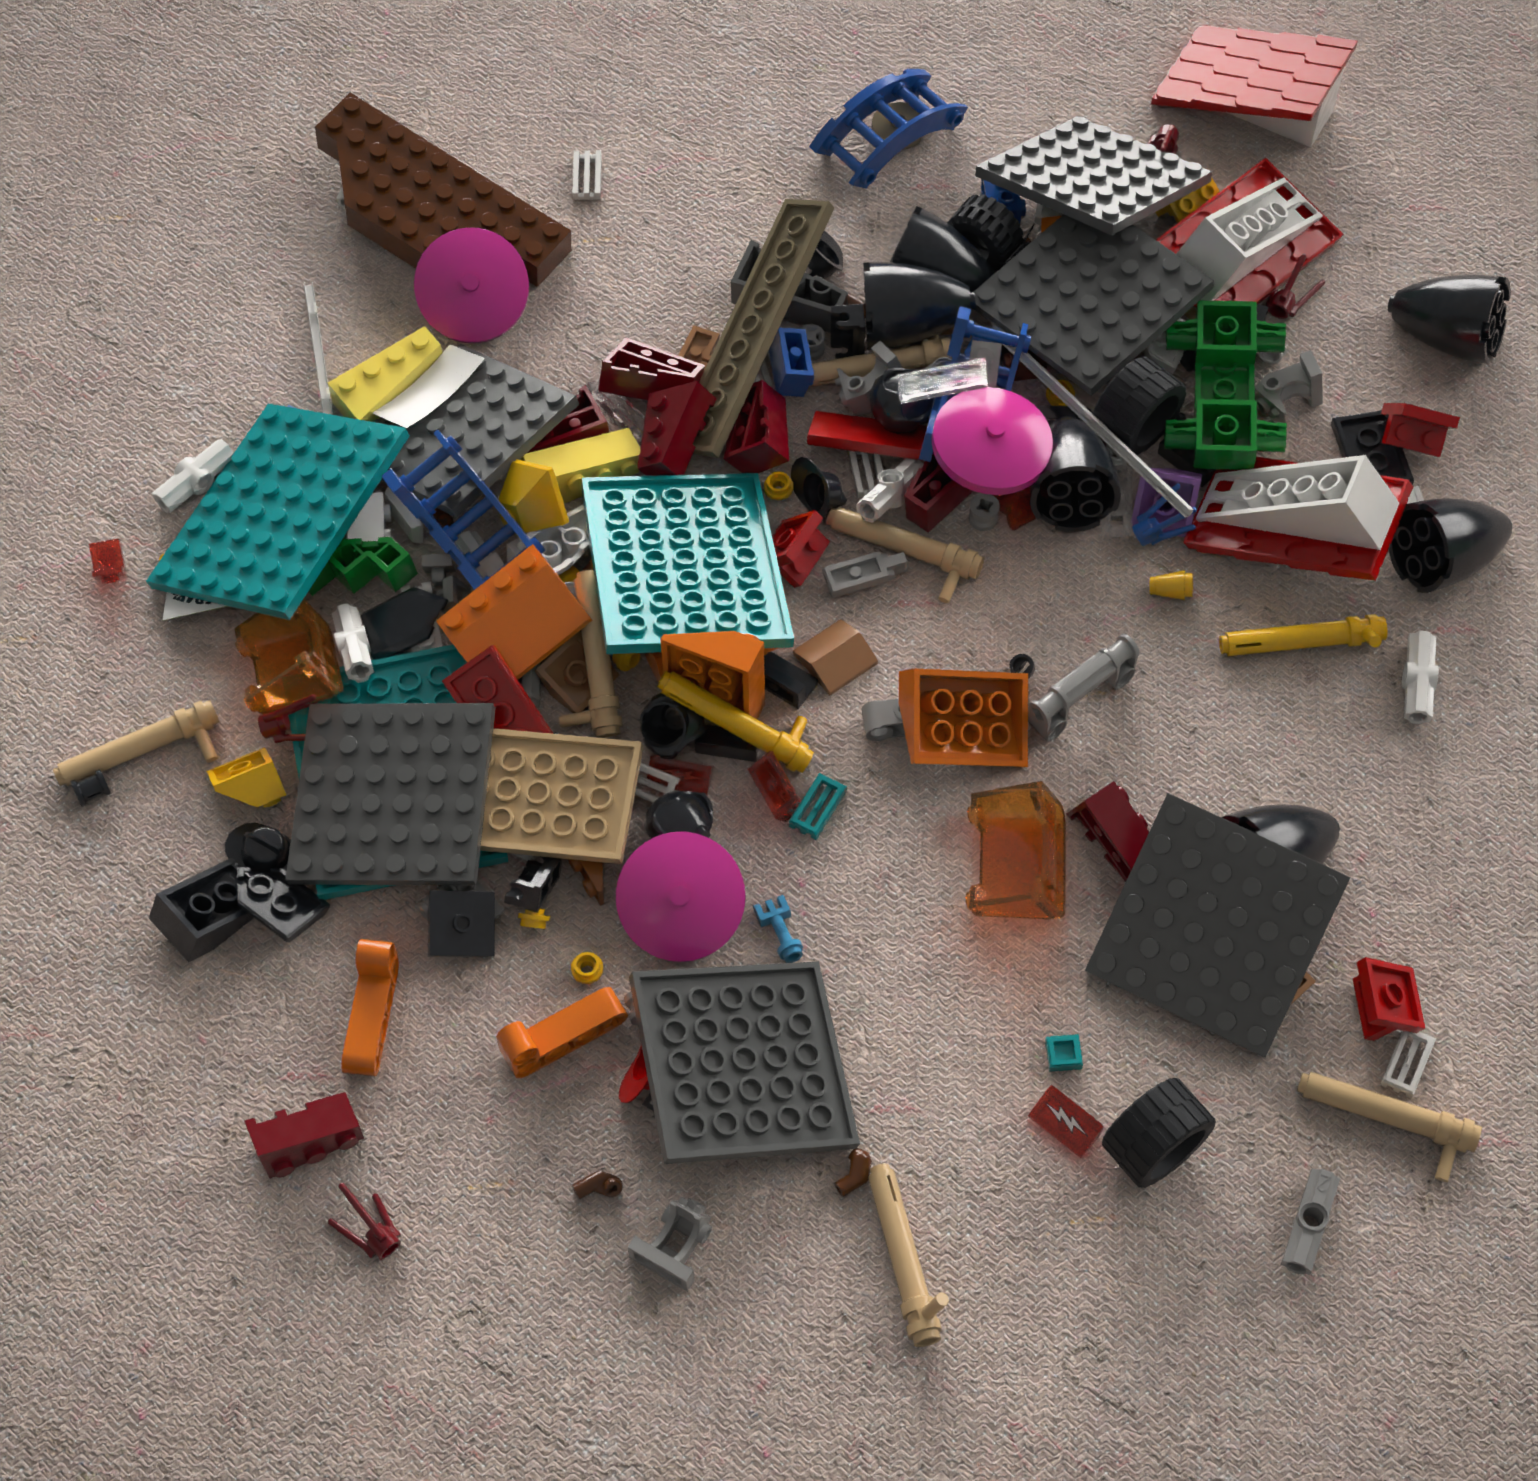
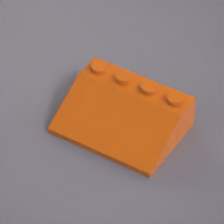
M533 544L436 620L466 662L472 660L491 645H495L517 679H520L593 621Z
M736 631L662 635L660 641L663 673L665 671L669 673L674 671L752 717L759 718L765 706L763 641H760L752 634H742Z
M918 668L899 671V707L911 764L1028 767V673Z

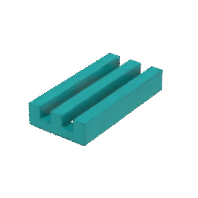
M819 773L791 817L789 827L792 829L796 827L800 829V833L804 835L808 833L812 839L817 840L845 795L847 786ZM822 784H826V788L805 822L801 821L800 819ZM833 789H836L837 791L814 827L811 826Z

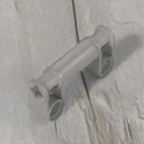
M1127 634L1119 635L1114 644L1107 649L1102 648L1055 685L1051 686L1045 696L1038 701H1031L1028 705V722L1047 741H1052L1066 728L1069 708L1105 680L1117 690L1124 687L1136 672L1135 667L1139 656V648L1135 641Z

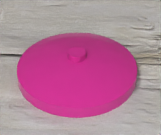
M461 228L443 234L424 251L415 271L414 293L418 307L431 327L451 340L475 344L494 340L508 332L517 323L527 304L529 279L520 254L506 239L486 229Z
M983 387L961 392L944 404L937 414L933 426L932 448L940 467L958 484L983 494L1004 495L1021 491L1038 480L1051 457L1053 438L1046 418L1029 400L1008 390Z
M670 832L646 841L627 859L617 881L616 908L624 930L641 949L657 958L668 961H693L716 952L734 935L742 920L745 908V885L735 860L717 842L696 833Z

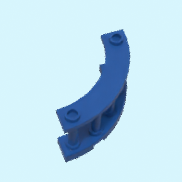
M906 69L899 76H895L892 73L878 79L843 105L846 110L836 120L831 118L816 135L809 147L815 153L831 156L834 153L855 172L849 183L852 186L867 189L874 182L879 171L910 143L934 131L954 130L962 122L968 107L965 104L959 103L947 104L927 87V83L932 76L926 70ZM919 95L935 108L930 109L918 98ZM903 99L919 115L907 122L888 103ZM874 111H879L898 128L885 140L862 121ZM852 129H855L876 148L863 164L840 145L841 141Z
M959 308L947 356H951L952 360L951 362L945 361L921 448L920 460L931 461L933 454L932 431L940 409L955 395L964 392V390L956 389V385L951 384L955 370H968L970 358L965 357L964 353H960L963 338L974 336L1016 348L1010 369L999 366L997 378L1007 380L1005 390L1011 391L1021 352L1027 354L1032 336L1026 335L1028 324H1022L1020 335L1017 336L975 325L974 321L969 320L971 309Z
M436 430L434 435L443 446L407 476L403 474L401 477H398L391 468L382 475V478L392 492L416 519L419 518L428 528L429 534L444 552L452 557L459 566L458 569L474 590L490 578L488 575L483 578L477 570L480 566L479 562L514 533L518 535L526 546L515 557L532 544L541 554L546 551L535 536L532 539L527 536L497 497L459 454L463 449L451 435L446 439L439 430ZM451 455L463 470L430 498H424L420 501L412 492L415 489L414 485ZM472 479L486 497L451 526L446 525L442 527L433 516L436 513L435 509ZM494 506L507 521V524L475 551L464 554L455 543L459 539L458 535Z

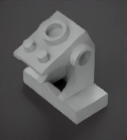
M881 341L871 348L876 356V363L874 369L864 377H849L840 368L837 369L839 378L835 379V383L837 386L842 385L839 388L841 401L845 408H851L855 416L872 412L870 408V390L875 379L883 375L884 371L891 367L902 368L897 356Z
M1311 350L1300 354L1299 363L1267 374L1255 386L1257 409L1262 414H1268L1272 417L1271 423H1286V410L1283 403L1291 397L1302 396L1307 398L1312 408L1323 404L1322 371Z
M681 1197L679 1201H671L661 1217V1221L665 1225L660 1234L650 1244L634 1236L628 1245L629 1258L688 1292L695 1281L694 1270L686 1266L685 1263L697 1244L703 1245L712 1231V1226L709 1225L712 1217L704 1213L706 1209L704 1205L691 1198ZM674 1230L689 1237L679 1253L665 1246Z

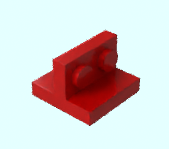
M1384 403L1381 414L1389 417L1382 443L1434 457H1441L1448 429H1457L1460 417L1407 403Z
M816 510L782 520L772 535L780 575L794 588L802 586L830 543L817 529L823 517Z
M1368 957L1356 962L1359 975L1353 978V984L1365 1040L1375 1041L1395 1030L1418 1033L1426 1029L1414 969L1412 967Z

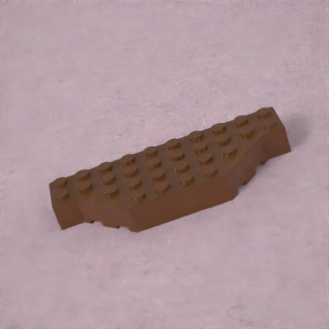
M351 92L315 126L318 149L340 163L347 225L415 269L422 254L433 241L445 233L461 228L486 229L506 239L520 254L527 270L529 282L536 287L572 251L570 229Z

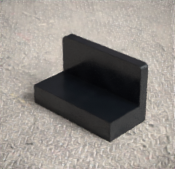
M768 652L764 655L765 690L799 709L818 685V679L773 652Z

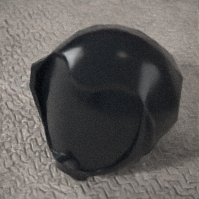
M891 367L874 381L870 390L871 411L875 419L888 431L896 434L915 431L922 422L927 420L931 413L935 395L934 387L936 385L929 375L925 376L919 371L901 367Z
M662 693L652 697L644 707L639 719L640 730L644 737V745L654 754L660 756V758L668 760L674 759L689 743L704 736L708 729L705 725L704 717Z
M680 790L669 792L655 800L648 809L644 829L651 838L670 832H691L709 838L713 824L711 800L705 793Z

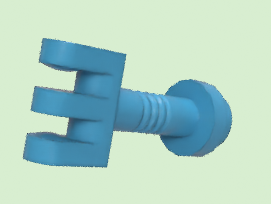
M784 895L777 897V903L780 907L777 909L772 899L765 901L768 911L766 913L763 912L759 903L753 905L760 926L764 927L772 924L781 944L777 949L780 959L785 960L786 963L798 961L803 956V946L800 940L792 939L783 920L791 917V910Z

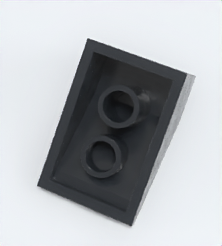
M233 858L167 888L155 896L149 919L188 962L214 950L254 918L238 906L236 870L237 867L241 866Z

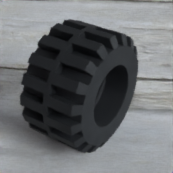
M972 195L971 198L969 197L947 222L963 234L981 252L995 271L1004 265L1023 241V230L1019 227L1020 223L1014 217L1012 211H1009L1003 203H999L992 197L988 198L986 195Z

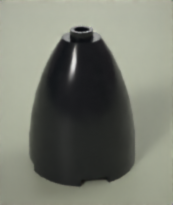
M918 206L914 209L890 260L891 263L925 267L951 276L968 285L969 292H974L995 274L986 258L963 234L938 216Z
M891 262L863 263L867 350H872L871 348L879 341L887 348H894L926 340L955 326L960 307L976 309L975 292H969L968 285L951 276L910 264Z
M1466 274L1428 279L1398 290L1395 296L1391 295L1388 302V312L1391 313L1392 319L1405 331L1425 344L1452 356L1490 364L1489 356L1496 357L1506 329L1508 319H1505L1507 305L1504 301L1510 300V281L1506 277Z
M1062 416L1050 425L1053 438L1052 454L1038 480L1029 486L1030 506L1037 520L1042 519L1054 525L1055 530L1080 532L1099 526L1100 520L1104 519L1112 511H1116L1120 504L1121 492L1112 458L1099 436L1080 419L1074 416ZM1044 479L1046 481L1048 500L1040 494V484Z
M1443 498L1406 504L1392 542L1389 544L1390 559L1401 580L1408 579L1417 588V592H1433L1470 577L1491 562L1511 537L1512 523L1508 516L1501 511L1475 501Z
M1264 805L1240 810L1222 817L1321 864L1328 858L1339 838L1340 826L1332 815L1315 808L1300 805Z

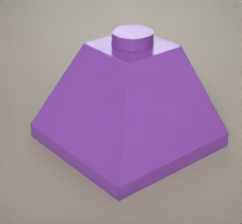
M1150 468L1170 488L1175 484H1180L1181 487L1176 493L1189 506L1196 507L1202 474L1173 468ZM1141 475L1130 527L1139 523L1137 516L1145 513L1162 497ZM1167 501L1149 518L1155 517L1159 523H1162L1180 512ZM1194 513L1163 529V533L1192 525ZM1187 532L1178 536L1185 537Z

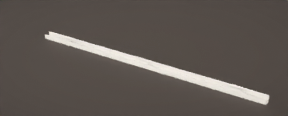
M304 282L322 411L325 414L333 415L313 282L312 286H305Z
M991 322L993 324L992 329L1004 332L995 323ZM1004 345L1014 355L1016 348ZM1021 352L1019 360L1184 517H1189L1194 509L1028 352L1027 354Z

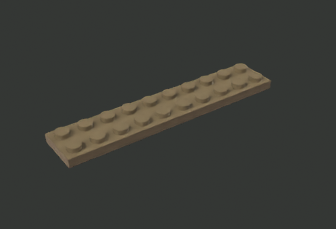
M784 200L699 381L716 398V402L713 407H708L703 419L706 425L703 431L698 430L693 442V445L696 447L693 452L694 455L719 458L833 213L834 206L829 201Z

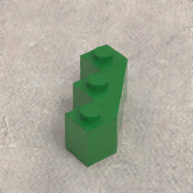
M378 537V541H362V538L342 539L308 593L313 596L336 577L348 590L355 594L375 576H378L396 593L414 578L418 572L410 554L391 537Z

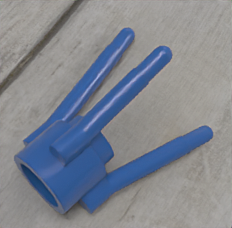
M1175 484L1172 489L1177 492L1181 486L1180 484ZM1162 496L1145 513L1137 516L1139 523L1133 525L1132 529L1138 541L1144 547L1149 543L1155 545L1162 540L1193 531L1196 526L1192 524L1163 533V529L1186 517L1179 513L1162 523H1159L1155 517L1150 519L1149 517L1167 502ZM1192 507L1194 509L1192 514L1197 511L1196 507Z

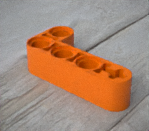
M360 939L355 958L359 976L342 1054L341 1069L343 1073L377 1076L398 977L399 958L393 942Z
M604 987L527 1029L521 1021L510 1023L498 1032L496 1039L499 1050L516 1078H524L615 1029L628 1018V1013L611 987Z

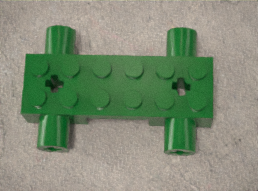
M1199 300L1197 302L1195 319L1185 322L1176 321L1166 330V350L1195 351L1194 418L1165 420L1164 449L1194 450V468L1233 470L1254 469L1257 452H1285L1287 423H1271L1257 420L1255 358L1256 352L1284 353L1286 324H1272L1257 320V302Z

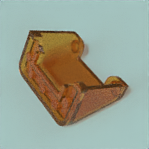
M304 599L290 620L255 613L234 628L237 650L242 656H248L253 660L257 687L254 685L247 687L244 697L245 704L252 712L257 711L260 714H267L312 694L316 695V699L308 704L332 699L343 692V683L331 629L322 616Z
M1043 781L971 793V806L968 807L967 814L970 823L975 825L980 831V884L971 885L969 892L966 893L968 909L979 917L1044 920L1064 917L1066 909V820L1061 802Z

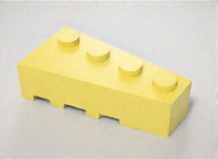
M425 326L328 382L332 403L343 417L370 422L379 419L380 417L373 414V412L396 398L427 371L442 354L441 344Z
M625 428L526 453L521 458V461L552 467L563 503L565 504L582 497V477H621L639 473L637 467L640 446L630 429Z

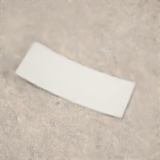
M449 345L434 364L411 386L392 401L374 411L373 414L405 428L411 426L446 401L472 375L484 358Z

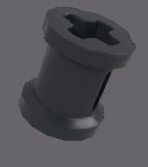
M100 769L95 771L94 775L78 782L76 780L70 781L81 807L86 806L89 800L103 794L106 796L111 794Z

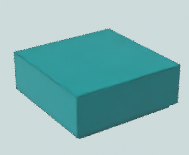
M1079 1034L1045 1038L1049 1072L1080 1070L1083 1068Z

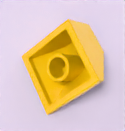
M517 459L513 461L498 500L523 531L527 533L567 524L569 519L553 468ZM500 514L502 523L506 525L507 521Z
M265 747L206 771L215 792L255 807L262 805L263 807L273 806L281 801V797L287 795L274 763Z

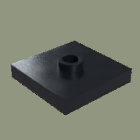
M430 890L428 902V957H494L495 892Z

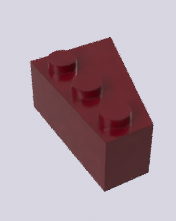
M626 337L602 361L598 392L648 400L649 393L694 381L699 382L704 373L705 365Z
M763 380L753 383L730 432L723 458L741 473H760L789 462L786 398Z
M698 381L649 393L637 467L644 475H684L696 448L693 442L698 430L703 431L706 425L703 419L708 407H713L716 402V398Z
M586 384L579 389V394L576 395L579 405L527 453L609 433L608 422Z
M933 452L931 461H925L922 468L918 469L904 495L906 518L929 533L968 497L973 490L963 487L950 478L940 467Z
M1113 781L1070 810L1066 815L1071 821L1078 818L1088 830L1085 833L1086 838L1090 842L1097 840L1107 852L1104 858L1126 882L1149 834V830L1147 829L1148 824L1145 818L1139 812H1135L1129 803L1127 792Z
M346 1092L305 1103L306 1110L287 1115L285 1109L276 1111L274 1119L256 1123L255 1118L244 1120L256 1153L270 1179L273 1177H285L291 1174L296 1167L306 1163L314 1164L320 1162L327 1154L338 1149H350L359 1140L364 1139Z

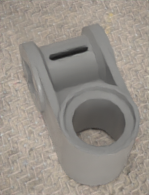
M899 698L871 701L862 706L861 711L867 739L870 741H882L888 738L905 736Z

